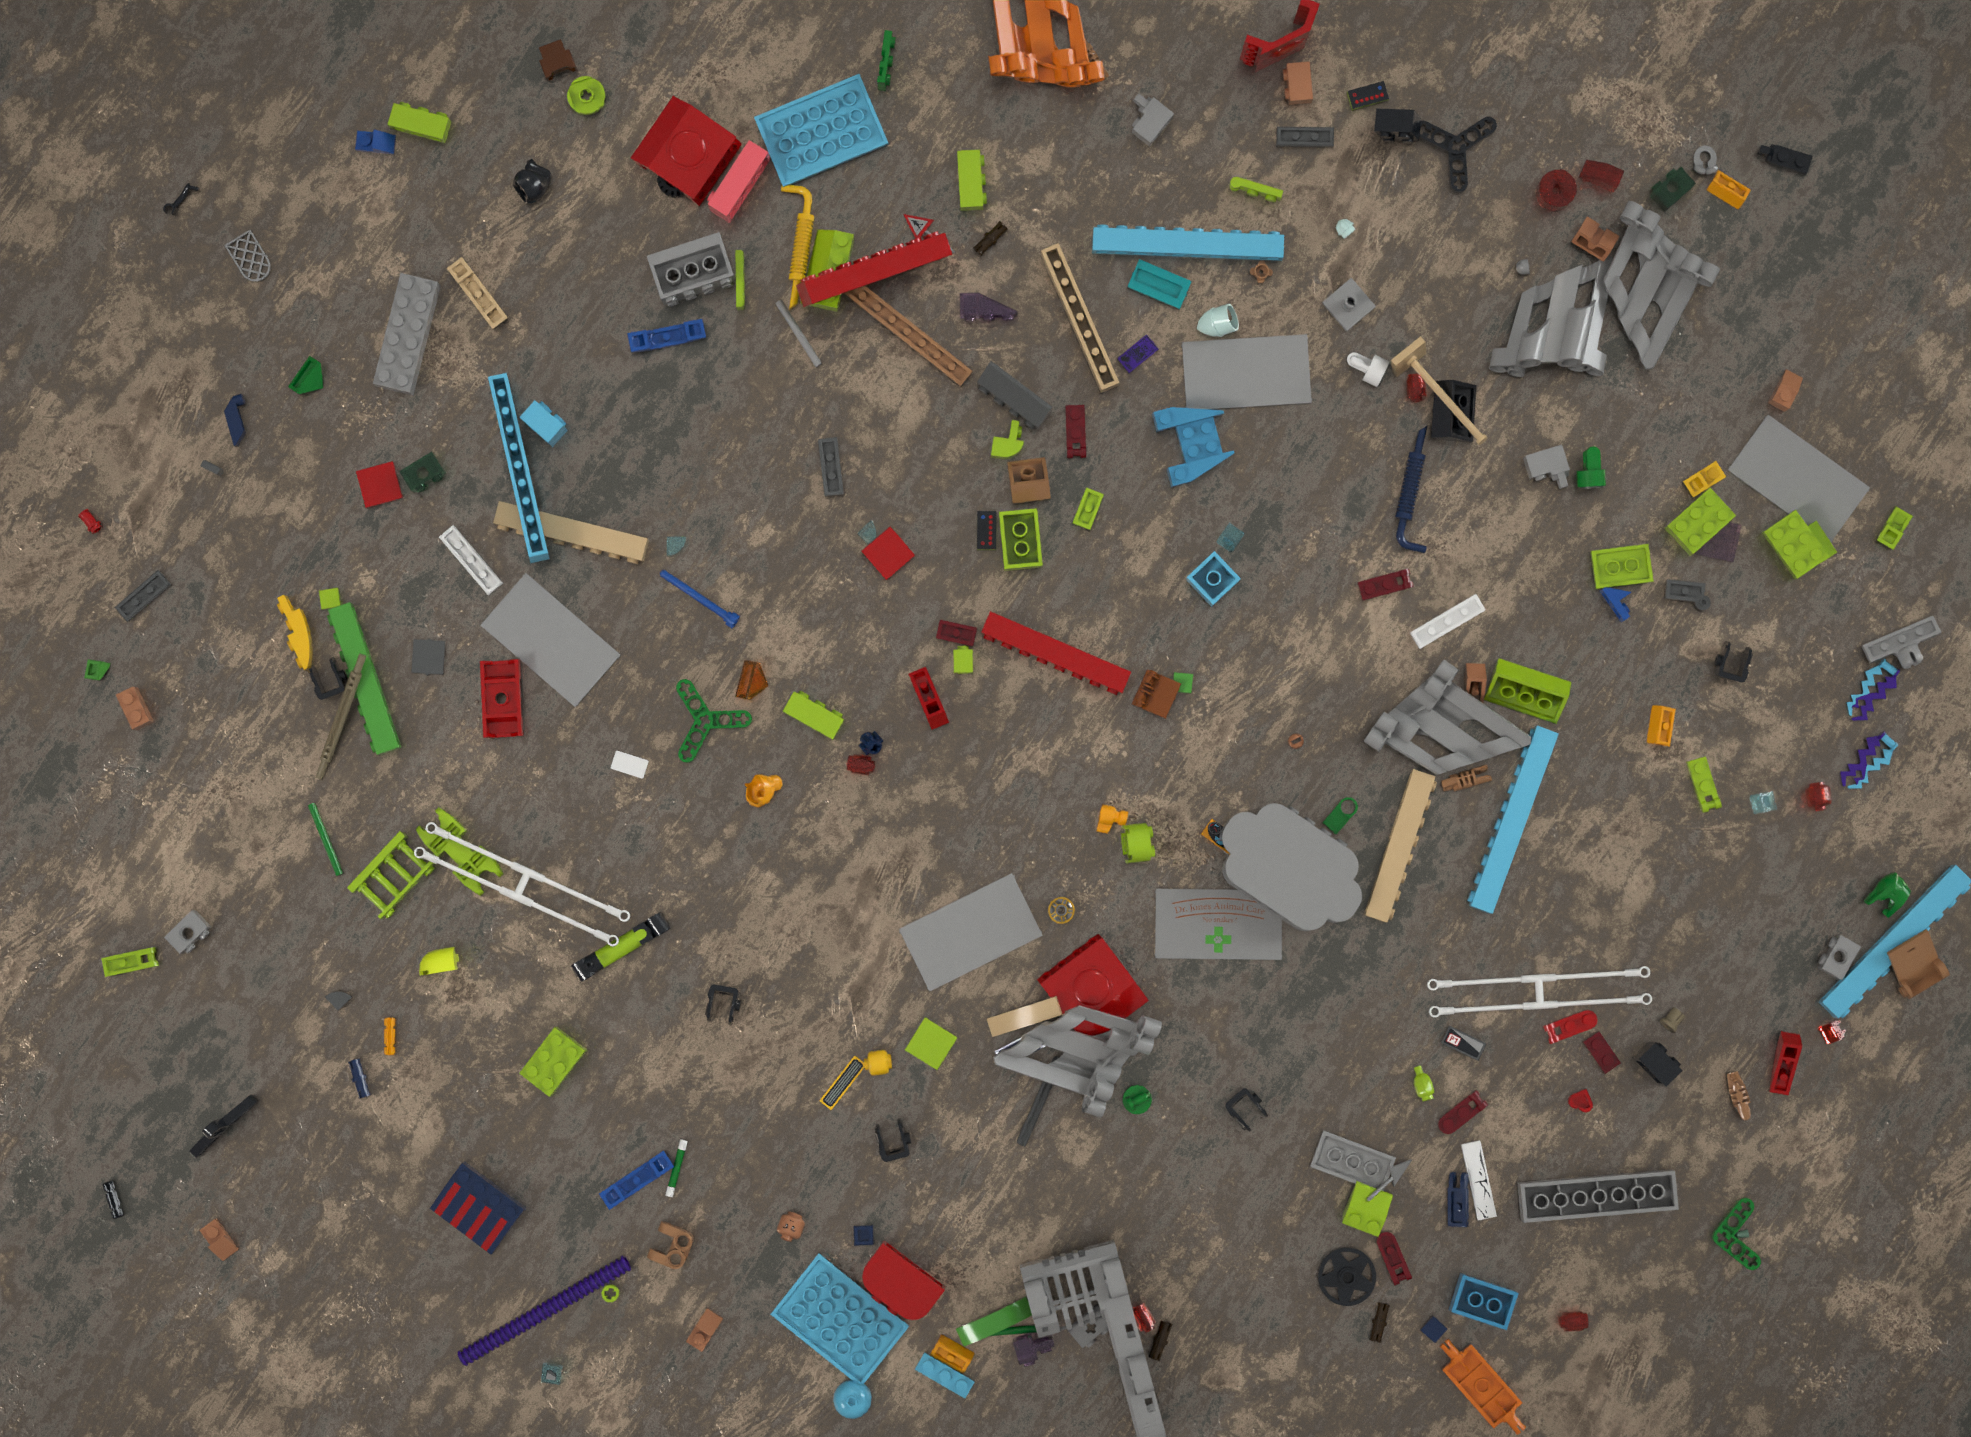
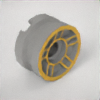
M1065 897L1055 898L1048 906L1049 917L1052 921L1059 924L1069 922L1075 913L1074 904ZM1059 907L1065 908L1064 914L1058 913Z

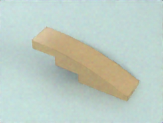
M1057 996L987 1018L992 1037L1063 1014Z

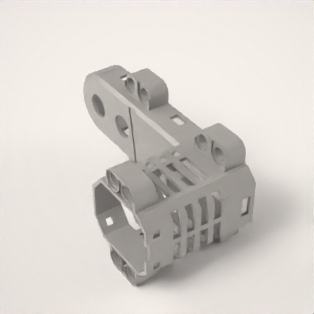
M1114 1240L1087 1246L1078 1251L1077 1249L1072 1250L1071 1253L1067 1254L1061 1253L1060 1256H1050L1045 1260L1039 1259L1020 1264L1024 1287L1038 1338L1059 1333L1061 1330L1073 1329L1072 1327H1081L1087 1323H1096L1098 1320H1106L1115 1357L1118 1360L1119 1372L1136 1436L1166 1437ZM1089 1267L1095 1290L1088 1291L1082 1268ZM1074 1270L1078 1272L1083 1293L1077 1295L1070 1272ZM1065 1273L1071 1294L1069 1297H1064L1059 1274ZM1051 1276L1054 1278L1059 1297L1058 1300L1054 1301L1047 1280ZM1098 1300L1102 1315L1096 1318L1091 1301ZM1086 1303L1090 1318L1083 1321L1079 1304ZM1074 1306L1078 1320L1074 1324H1071L1068 1307ZM1062 1309L1066 1326L1062 1327L1059 1326L1056 1311ZM1132 1323L1133 1331L1126 1332L1125 1325ZM1151 1397L1153 1403L1146 1405L1144 1399Z

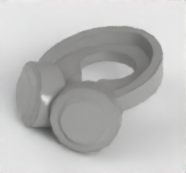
M1709 146L1699 147L1693 157L1694 171L1701 175L1715 173L1719 169L1716 165L1717 157L1715 151ZM1704 151L1710 154V160L1707 162L1706 169L1703 167V161L1700 160V154Z

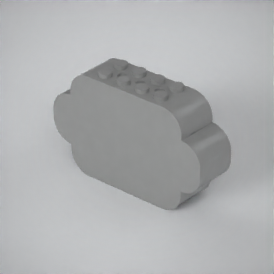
M1272 803L1262 807L1255 814L1241 812L1231 817L1219 835V840H1222L1225 849L1229 852L1228 854L1222 850L1227 855L1222 865V873L1227 883L1300 931L1318 929L1326 921L1331 923L1346 921L1354 915L1361 904L1362 892L1360 886L1354 881L1359 868L1358 859L1347 848V843L1339 838L1333 839L1330 837L1331 833L1324 828L1318 829L1314 826V821L1308 817H1300L1298 815L1299 811L1291 806L1285 807L1281 804Z

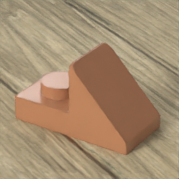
M217 1218L199 1230L210 1244L208 1248L222 1261L239 1250Z
M707 1308L686 1342L702 1352L723 1318Z

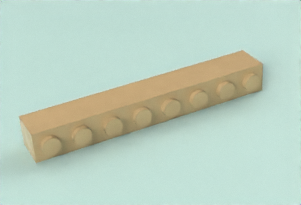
M1059 243L1041 250V257L1100 392L1103 393L1119 386V380Z
M499 501L493 522L498 526L497 529L507 532L509 529L516 530V534L524 536L517 505ZM539 511L545 540L546 538L552 539L554 544L564 546V543L572 544L571 548L583 550V547L588 548L590 553L601 555V552L608 553V557L619 560L620 557L627 558V562L638 564L639 561L644 562L649 543L648 538Z
M1415 769L1411 770L1364 916L1385 923L1388 922V919L1392 920L1395 909L1392 907L1394 901L1398 902L1401 891L1398 889L1400 883H1404L1407 873L1404 871L1406 865H1410L1413 854H1410L1412 846L1416 847L1419 836L1416 834L1418 828L1422 829L1425 818L1422 816L1424 810L1428 811L1431 800L1428 798L1430 792H1434L1437 782L1434 781L1436 776Z

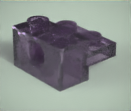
M1031 1333L1013 1338V1345L1019 1365L1024 1364V1367L1035 1364V1360H1038V1351L1043 1354L1052 1351L1051 1347H1055L1052 1335L1033 1340Z

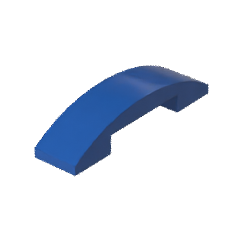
M702 319L649 331L642 330L627 333L631 353L667 348L706 338Z
M662 1151L599 1193V1195L610 1210L672 1169L674 1165L666 1153Z

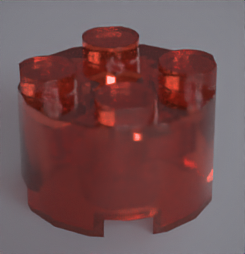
M1560 169L1548 172L1542 177L1537 186L1536 197L1538 203L1543 208L1560 211L1565 209L1573 201L1577 193L1575 179L1566 170ZM1555 187L1560 190L1559 194L1558 192H1553V189Z

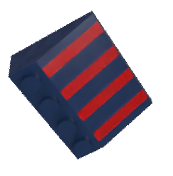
M463 1162L445 1185L430 1209L492 1255L526 1207L468 1163Z

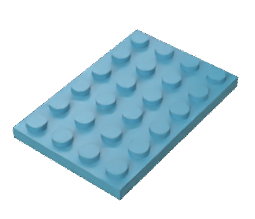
M860 74L754 117L783 187L795 184L889 145Z
M818 1253L770 1314L852 1381L861 1384L867 1381L910 1326L900 1317L889 1312L885 1305L876 1302L870 1293L820 1253Z

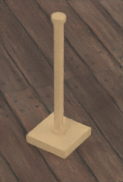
M1420 336L1391 360L1392 373L1398 377L1412 366L1477 439V444L1481 445L1488 437L1475 427L1418 362V360L1426 355V342Z

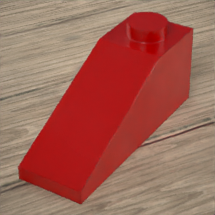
M923 667L909 673L908 675L931 730L949 723L927 668Z
M1781 1031L1775 1052L1769 1092L1789 1095L1802 1050L1800 1034Z

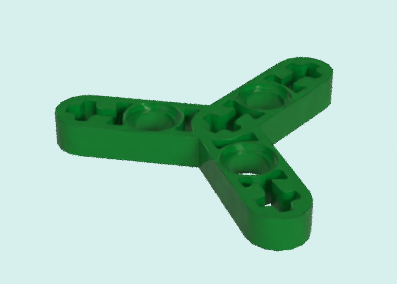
M682 679L677 683L676 690L695 720L679 749L678 757L681 761L690 763L696 758L711 729L746 728L751 725L752 715L748 711H710L690 680ZM682 683L690 684L689 692L691 694L693 692L696 693V695L690 696L687 701L685 700V697L688 696L687 693L680 691ZM692 699H698L701 703L700 707L696 710L690 707ZM723 714H727L730 717V722L727 725H722L719 722V717ZM732 714H736L735 718H740L742 714H745L746 717H749V721H746L745 724H742L741 721H735L736 725H732ZM708 715L710 723L704 725L703 729H707L704 733L695 727L696 725L700 727L702 724L700 718ZM694 732H699L702 736L698 743H694L691 740V735ZM689 742L697 746L696 750L692 748L690 751L692 757L684 759L682 752L683 750L687 751L690 747L686 743Z

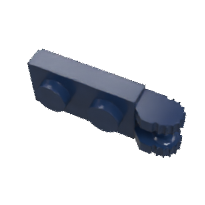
M1450 1172L1448 1226L1469 1227V1188H1467L1469 1180L1466 1172L1461 1173L1460 1187H1456L1457 1173Z

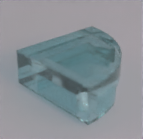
M871 520L857 533L867 544H870L876 538V528Z
M667 537V556L677 554L684 547L686 537Z

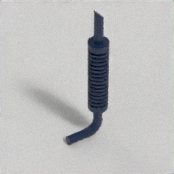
M1427 426L1418 431L1414 452H1409V459L1406 464L1408 467H1406V474H1404L1406 478H1403L1405 482L1402 483L1401 488L1403 489H1401L1402 493H1400V500L1398 501L1400 504H1398L1399 508H1397L1395 518L1399 519L1396 539L1400 546L1421 553L1426 552L1427 546L1407 541L1404 532L1407 521H1412V514L1414 513L1412 510L1415 508L1413 506H1415L1414 502H1416L1415 499L1417 498L1415 495L1418 494L1416 491L1419 490L1418 484H1420L1419 480H1421L1419 476H1422L1423 470L1421 469H1423L1422 465H1424L1426 455L1421 453Z

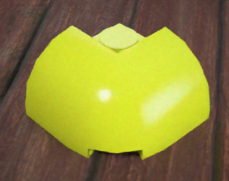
M449 947L428 952L419 964V975L458 970L457 962H459V956L455 954V948Z

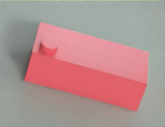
M750 140L747 142L716 192L712 191L707 199L712 213L728 223L731 222L770 162L769 152Z

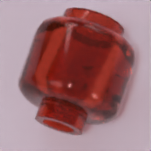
M1824 782L1811 783L1805 790L1807 806L1814 808L1815 811L1826 810V806L1832 803L1830 787L1824 785Z

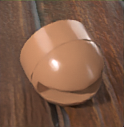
M1295 733L1289 737L1288 744L1293 749H1299L1303 746L1304 739L1300 734ZM1300 737V742L1292 744L1291 741L1296 740Z

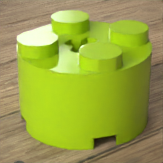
M1146 823L1122 825L1121 829H1125V833H1121L1123 855L1128 857V859H1125L1126 863L1150 861L1151 857H1155L1154 845L1151 846L1150 839L1153 838L1152 826H1147Z

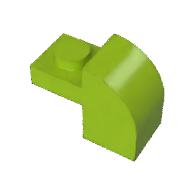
M1012 420L1009 439L994 436L991 458L1011 459L1021 452L1024 441L1017 440V437L1021 438L1022 426H1019V421Z

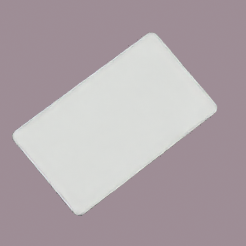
M616 751L611 769L643 779L649 761Z

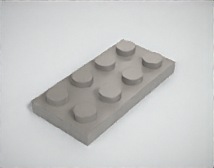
M1323 1130L1310 1167L1355 1184L1358 1181L1378 1189L1389 1179L1390 1167H1393L1396 1157Z

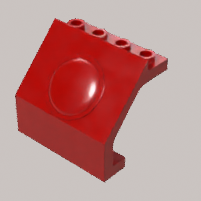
M1301 0L1293 23L1302 27L1274 42H1267L1247 34L1240 60L1248 66L1256 65V73L1304 49L1320 3L1311 0Z
M672 96L631 156V159L645 170L647 168L680 190L696 205L700 206L742 143L734 134L687 102Z
M1099 934L1090 938L1088 942L1074 950L1072 954L1059 961L1057 965L1037 979L1050 998L1057 996L1062 1014L1080 1005L1125 1019L1149 1001ZM1086 1020L1073 1028L1075 1031L1089 1036L1103 1034L1111 1030Z

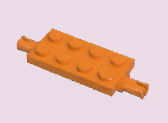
M1449 1338L1446 1339L1444 1342L1449 1348L1443 1343L1439 1346L1450 1358V1362L1442 1368L1443 1372L1493 1428L1502 1422H1506L1516 1435H1519L1521 1431L1517 1428V1425L1522 1430L1526 1428L1515 1415V1410L1522 1404V1401L1471 1344L1462 1351H1459Z

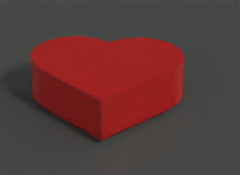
M1586 1088L1568 1097L1569 1106L1575 1109L1578 1108L1581 1112L1587 1113L1593 1108V1102Z

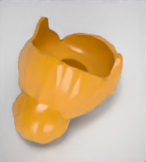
M755 775L750 783H745L747 787L746 801L757 808L768 804L773 798L775 791H779L782 788L781 777L778 775Z

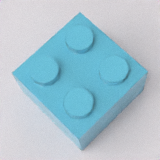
M534 400L520 416V419L550 446L554 447L568 431L565 428L566 423L557 414L552 416L550 414L552 411L542 401L538 403Z
M1215 551L1186 577V581L1211 607L1241 579Z

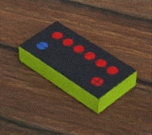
M1384 81L1347 91L1352 110L1389 100Z
M977 511V550H996V511Z

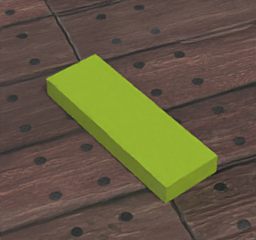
M735 250L737 310H744V252L742 250Z

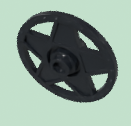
M1349 1247L1339 1248L1330 1252L1321 1262L1318 1271V1282L1323 1294L1330 1301L1342 1306H1353L1366 1300L1372 1293L1376 1284V1270L1370 1258L1362 1251ZM1341 1252H1352L1360 1256L1348 1262ZM1331 1258L1334 1270L1322 1276L1324 1267ZM1367 1263L1372 1273L1371 1282L1362 1275ZM1324 1286L1337 1287L1339 1300L1332 1297ZM1354 1290L1366 1292L1359 1299L1350 1301Z

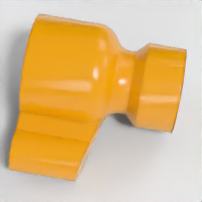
M1102 804L1096 831L1108 834L1113 823H1117L1120 826L1126 825L1128 811H1117L1114 806Z

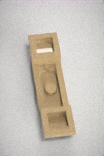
M462 257L447 268L492 329L508 319Z

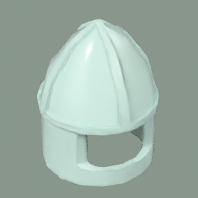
M1231 304L1211 308L1202 315L1197 325L1198 331L1213 337H1223L1239 329L1237 314ZM1227 309H1228V310L1230 311V313H1231V316H1232V320H1231V321L1229 320Z

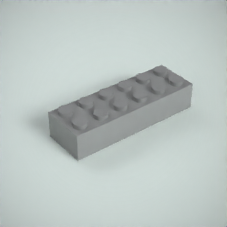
M400 273L373 384L376 387L414 395L441 287L437 281Z

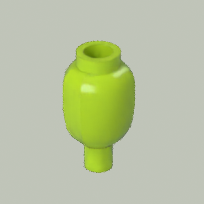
M1421 1066L1414 1067L1416 1073L1414 1087L1417 1096L1422 1098L1423 1102L1433 1099L1434 1087L1430 1077L1423 1073Z

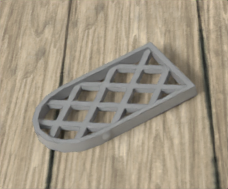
M251 230L224 245L240 273L247 280L259 282L269 275L271 269L270 261ZM248 234L247 240L241 239ZM250 235H252L255 242L249 241ZM239 241L246 242L245 249L238 248ZM236 242L235 247L230 246L232 243ZM248 243L255 244L254 251L247 250ZM257 246H259L262 253L256 252ZM229 248L235 249L233 255L230 252ZM237 250L244 251L242 258L236 257ZM246 252L253 253L252 260L245 259ZM255 254L262 256L261 262L254 261ZM264 257L266 258L268 264L263 263ZM235 259L242 260L240 266ZM244 261L251 263L249 269L243 268ZM253 263L260 265L259 271L252 270ZM262 265L268 267L266 273L261 272ZM243 271H247V272H248V276H246V275L243 273ZM251 272L258 274L257 279H250Z

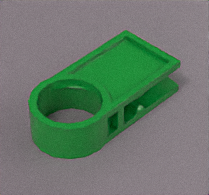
M1350 797L1343 798L1322 823L1336 835L1357 812V802ZM1345 800L1353 801L1355 805L1354 812L1351 814L1343 813L1341 803Z

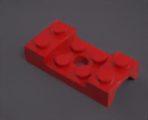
M520 660L480 661L483 738L522 737L523 717L521 713ZM499 693L506 695V701L503 704H498L496 701V696Z

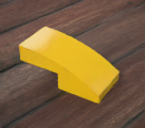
M1717 461L1683 482L1691 495L1695 497L1724 479L1726 475Z

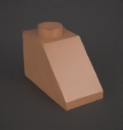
M1786 369L1768 403L1784 412L1790 409L1803 378Z
M1466 663L1464 691L1483 703L1487 681L1485 664Z

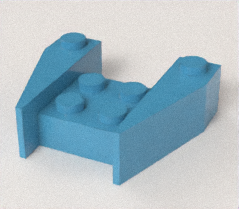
M1170 407L1152 413L1156 432L1175 428L1184 464L1166 469L1171 488L1192 482L1234 454V450L1222 452L1213 418L1223 415V410Z

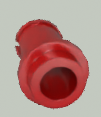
M88 509L83 510L78 515L87 526L88 532L95 534L102 528L101 522L97 521Z

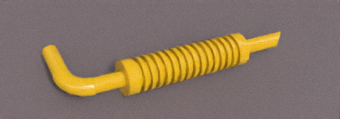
M795 185L781 186V192L799 193L804 197L803 213H798L796 236L794 237L793 244L794 251H792L793 255L791 258L792 266H790L789 280L793 281L789 310L793 309L798 303L799 293L796 285L800 284V279L806 277V267L808 266L809 259L808 252H810L809 248L811 245L810 237H812V226L815 217L810 214L812 204L810 191L806 187Z

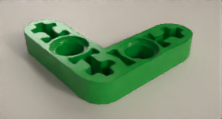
M1743 1197L1736 1201L1714 1229L1712 1241L1745 1268L1756 1270L1761 1265L1760 1257L1734 1236L1754 1211L1752 1200ZM1742 1202H1748L1747 1206L1749 1207V1210H1743L1741 1212V1214L1744 1215L1743 1218H1741L1740 1215L1734 1213L1735 1210L1740 1212V1210L1742 1209ZM1731 1216H1735L1738 1219V1224L1735 1227L1728 1225V1219ZM1717 1233H1725L1724 1237L1730 1241L1728 1245L1722 1240L1717 1241L1719 1238ZM1733 1244H1740L1741 1252L1739 1254L1732 1253L1731 1247ZM1746 1250H1748L1746 1253L1748 1257H1755V1265L1750 1264L1748 1266L1749 1261L1742 1257Z

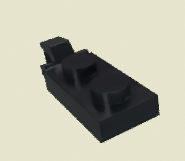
M1771 144L1770 147L1761 145L1757 153L1767 157L1766 161L1770 162L1769 164L1803 175L1807 174L1812 160L1811 155Z

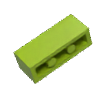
M404 102L399 104L393 103L388 121L390 129L446 143L451 125V120L445 113L436 112V114H433L426 108H411L410 104Z
M980 149L957 151L960 210H983V204H987L986 193H982V185H986L985 174H981V167L985 166L984 155H980Z
M800 690L798 693L794 691L783 712L834 740L845 721L841 718L843 714L834 709L830 712L825 709L826 705L818 700L814 703L808 699L809 695Z

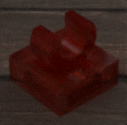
M1834 1020L1819 1027L1827 1044L1840 1041L1845 1037V1029L1841 1030L1838 1025L1841 1023L1840 1020Z

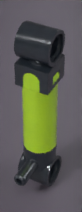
M659 912L618 937V945L612 947L606 944L570 967L581 983L671 928L663 914ZM616 939L611 941L610 944H615Z

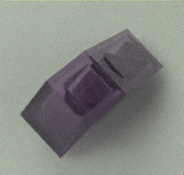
M960 293V319H964L965 322H974L976 318H983V321H994L995 318L1011 321L1014 320V317L1018 316V311L981 293Z

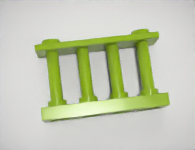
M402 831L396 834L347 887L352 893L362 892L382 911L378 916L380 919L390 918L395 912L394 907L424 875L429 876L435 869L433 867L435 863L430 861L426 863L423 859H419L414 855V851L405 841L408 836ZM396 849L402 850L422 869L415 877L393 859L394 856L392 854ZM383 863L390 865L408 882V885L401 892L380 873L381 870L379 868ZM370 877L372 879L375 878L395 897L388 906L367 887L366 881Z

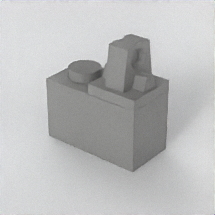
M1138 94L1133 102L1140 107L1138 111L1141 113L1142 118L1137 117L1133 122L1132 126L1134 128L1132 133L1150 147L1173 119L1174 113L1154 97L1145 99Z
M1562 445L1523 457L1530 480L1535 478L1536 481L1547 478L1546 475L1548 474L1552 481H1557L1559 489L1568 487L1566 477L1569 476L1568 471L1570 468Z

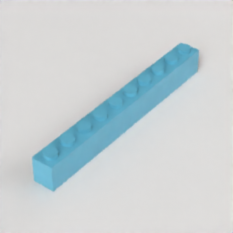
M1097 225V227H1093L1092 253L1282 261L1284 257V235H1280V232L1276 231L1261 234V231L1242 233L1241 230H1231L1230 233H1226L1221 229H1212L1211 232H1204V229L1200 228L1185 231L1184 228L1166 230L1165 227H1154V230H1150L1145 226H1136L1135 229H1128V226L1118 225L1116 228H1109L1108 225Z
M507 373L490 376L488 380L528 556L531 563L547 560L550 558Z
M1538 725L1534 726V729L1531 728L1528 735L1531 736V744L1527 745V747L1524 746L1520 755L1523 758L1520 765L1517 764L1515 768L1514 783L1511 782L1508 787V800L1503 801L1500 810L1503 812L1501 819L1497 818L1494 829H1496L1495 835L1490 837L1487 845L1490 848L1487 855L1484 854L1482 858V871L1477 873L1474 883H1476L1475 890L1470 891L1467 899L1470 902V907L1489 914L1494 912L1559 733Z
M1951 865L1818 1003L1834 1018H1844L1850 1012V1006L1853 1003L1855 1005L1859 1003L1864 997L1862 994L1866 990L1870 991L1877 984L1876 980L1880 976L1884 977L1890 971L1889 966L1891 962L1887 952L1923 930L1927 929L1929 931V925L1933 921H1939L1944 915L1942 912L1947 907L1951 908L1957 902L1956 898L1960 894H1965L1970 889L1971 879L1957 865Z

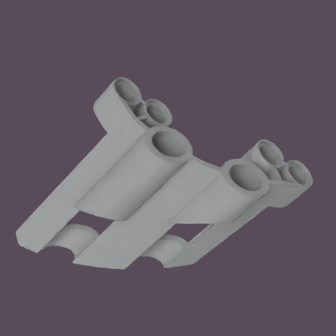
M1628 201L1619 218L1628 227L1603 281L1609 296L1616 305L1619 320L1629 340L1634 343L1640 360L1647 370L1655 367L1697 284L1711 287L1720 268L1712 263L1704 262L1700 257L1689 253L1682 246L1675 245L1664 235V231L1658 225L1661 217L1657 213L1645 210L1636 202ZM1634 251L1637 252L1639 257L1640 272L1627 294L1620 276ZM1651 301H1655L1661 309L1662 316L1649 339L1646 330L1641 324V320Z
M1608 256L1604 262L1598 260L1586 267L1580 265L1556 275L1552 281L1546 284L1536 285L1523 292L1507 348L1493 349L1489 369L1497 373L1508 372L1512 376L1523 377L1526 368L1535 367L1541 363H1557V365L1568 367V369L1575 372L1587 371L1590 375L1602 376L1607 355L1597 350L1608 299V292L1603 280L1613 258ZM1595 279L1590 304L1583 308H1575L1574 304L1578 286L1587 284ZM1551 298L1545 323L1536 331L1528 333L1533 305Z
M1443 660L1431 677L1388 714L1386 712L1382 713L1363 742L1378 752L1386 743L1438 775L1530 745L1531 736L1454 684L1452 680L1460 670L1446 660ZM1465 720H1477L1502 738L1482 744L1460 729L1459 725ZM1415 734L1430 736L1453 752V754L1435 759L1410 740Z
M1078 1005L1065 1011L1057 1020L1053 1022L1045 1021L1021 1036V1040L1009 1049L1001 1050L993 1059L996 1066L1084 1095L1082 1112L1101 1118L1106 1109V1102L1113 1094L1114 1084L1121 1074V1067L1130 1056H1134L1138 1052L1146 1055L1151 1053L1154 1038L1159 1035L1162 1023L1144 1015L1137 1022ZM1086 1020L1111 1030L1103 1034L1089 1036L1072 1030V1028ZM1041 1045L1064 1052L1061 1057L1049 1064L1026 1057L1035 1052Z

